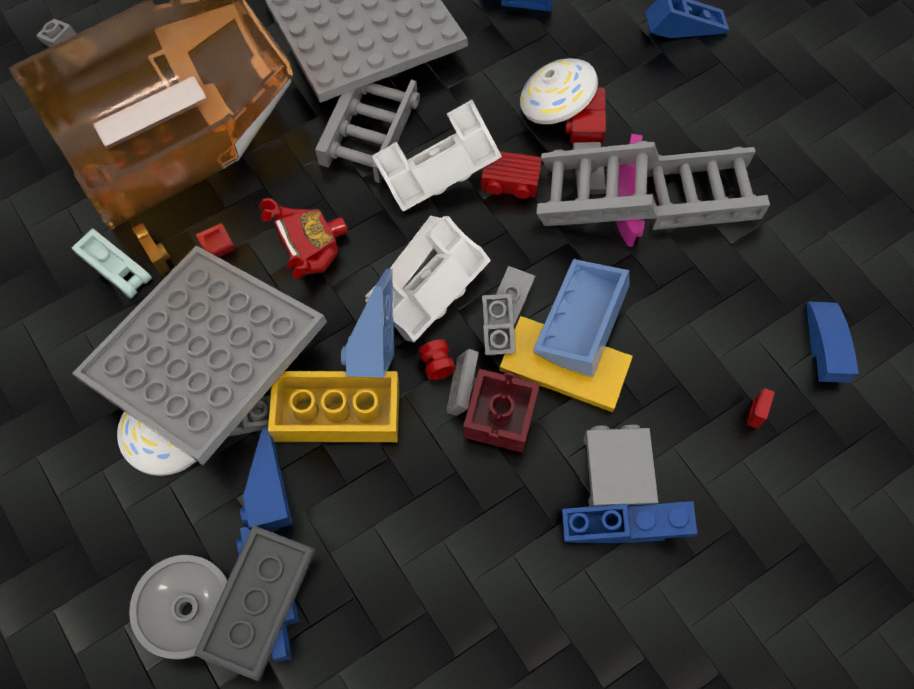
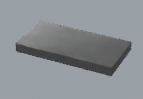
M253 525L194 655L253 680L260 681L314 556L315 549Z

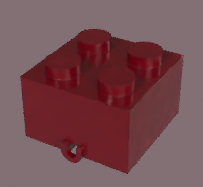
M479 369L463 425V438L523 453L540 384L518 379L511 372H504V375Z

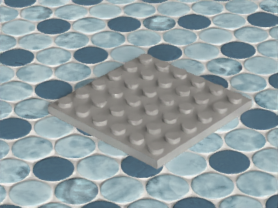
M265 0L270 13L320 103L468 47L466 35L441 0Z
M195 246L72 374L79 381L204 465L327 321L323 314L206 250Z

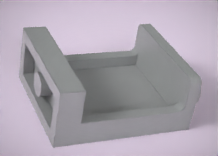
M626 425L621 427V429L609 430L608 426H595L587 430L583 441L587 448L591 490L589 507L627 504V506L658 504L650 428H640L639 425Z

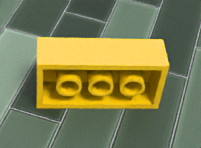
M284 371L271 386L268 432L274 442H398L399 378L397 371H387L384 378L346 376V371Z

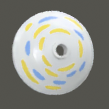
M567 58L553 61L537 70L529 78L520 96L521 109L529 120L539 124H554L567 120L583 110L594 97L598 87L597 74L594 68L584 60Z
M124 411L118 425V445L124 458L134 468L149 475L165 476L181 472L196 462L189 455Z

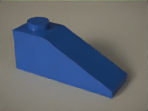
M656 0L645 12L650 32L667 38L723 34L729 31L722 9L694 0Z
M268 427L261 430L243 494L245 507L240 508L244 527L249 526L250 530L253 525L267 531L292 525L276 445L268 432Z

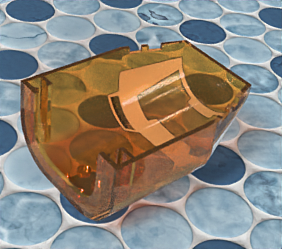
M152 0L142 2L9 67L22 91L73 168L74 176L109 230L237 162L291 84L293 73L290 60L245 0H170L171 2L154 5ZM192 76L195 77L207 98V102L107 150L93 123Z

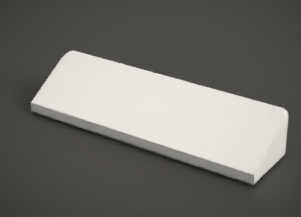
M192 76L93 123L108 150L207 102V98L195 77Z
M430 216L390 267V269H393V280L401 289L437 254L424 235L441 218Z

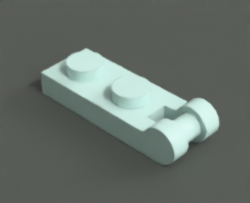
M93 228L72 247L79 257L118 287L130 299L138 293L136 289L141 284H147L152 279L148 272ZM129 272L134 274L128 281L123 279Z

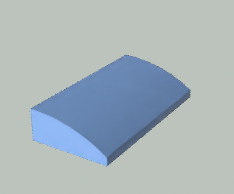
M573 259L535 344L534 353L563 368L593 377L629 288V270Z

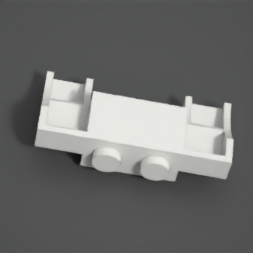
M472 100L447 113L456 130L455 134L407 160L397 142L372 155L374 162L402 211L409 209L432 195L443 193L450 185L458 181H465L472 173L502 157Z
M443 216L424 235L437 254L403 289L393 280L394 327L407 341L415 342L435 320L441 318L446 313L447 307L465 293V288L491 261L483 249L469 239L449 216ZM375 286L365 296L367 300H369Z

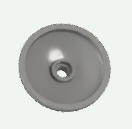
M193 555L173 556L151 567L135 587L129 609L131 627L141 645L151 653L166 659L181 660L194 657L197 646L228 581L223 572L210 561ZM191 603V613L184 615L182 612L183 607Z

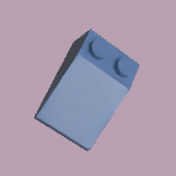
M386 269L379 279L351 336L348 338L346 346L342 347L341 363L346 365V376L384 378L394 357L393 269Z

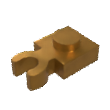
M143 223L132 228L160 276L170 271L165 261L170 256L162 243L155 245Z

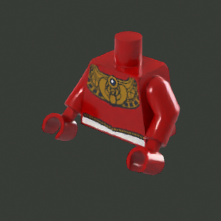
M271 198L263 199L259 205V209L264 210L261 214V218L264 221L272 220L273 216L276 219L274 223L277 232L290 257L286 268L295 269L292 276L295 279H299L306 274L325 272L338 253L335 237L348 232L343 218L338 217L326 223L321 211L318 209L307 210L278 206Z

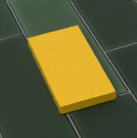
M520 316L515 328L516 353L504 355L499 371L511 372L523 380L538 383L542 387L613 412L633 356L605 346L593 377L571 371L534 353L533 349L544 324Z

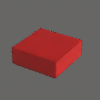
M222 223L196 234L202 248L217 257L235 250Z
M764 388L754 398L747 425L758 429L766 421L775 394L774 391Z

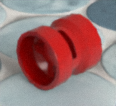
M433 340L419 348L418 352L421 360L426 362L427 365L425 371L429 380L442 379L455 372L456 367L453 359L448 356L449 348L445 340Z

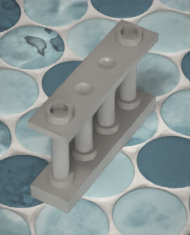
M411 79L406 92L370 83L342 94L315 149L319 165L329 168L333 158L336 159L337 157L373 167L374 180L380 183L383 175L374 162L372 155L342 147L340 142L343 136L347 137L350 135L382 145L380 151L395 142L398 143L412 108L416 109L419 104L420 93H417L416 81ZM371 93L399 101L401 104L397 113L360 103V99L363 94ZM361 114L392 124L386 135L352 125L350 121L353 115Z
M639 141L635 144L568 151L554 150L542 153L541 159L548 171H552L550 201L537 204V215L544 226L657 218V205L652 194H646L648 162L659 161L655 142ZM636 164L635 194L618 197L619 165ZM607 166L606 196L599 199H589L591 168ZM580 169L578 198L575 201H561L564 170Z
M734 147L728 150L667 156L659 155L658 162H648L647 177L653 176L659 202L657 218L650 219L652 230L762 219L770 206L768 195L756 196L753 194L746 170L756 152L755 148ZM734 168L742 198L729 199L725 197L719 170ZM707 171L714 200L702 202L698 200L691 172ZM680 174L687 203H670L664 175Z

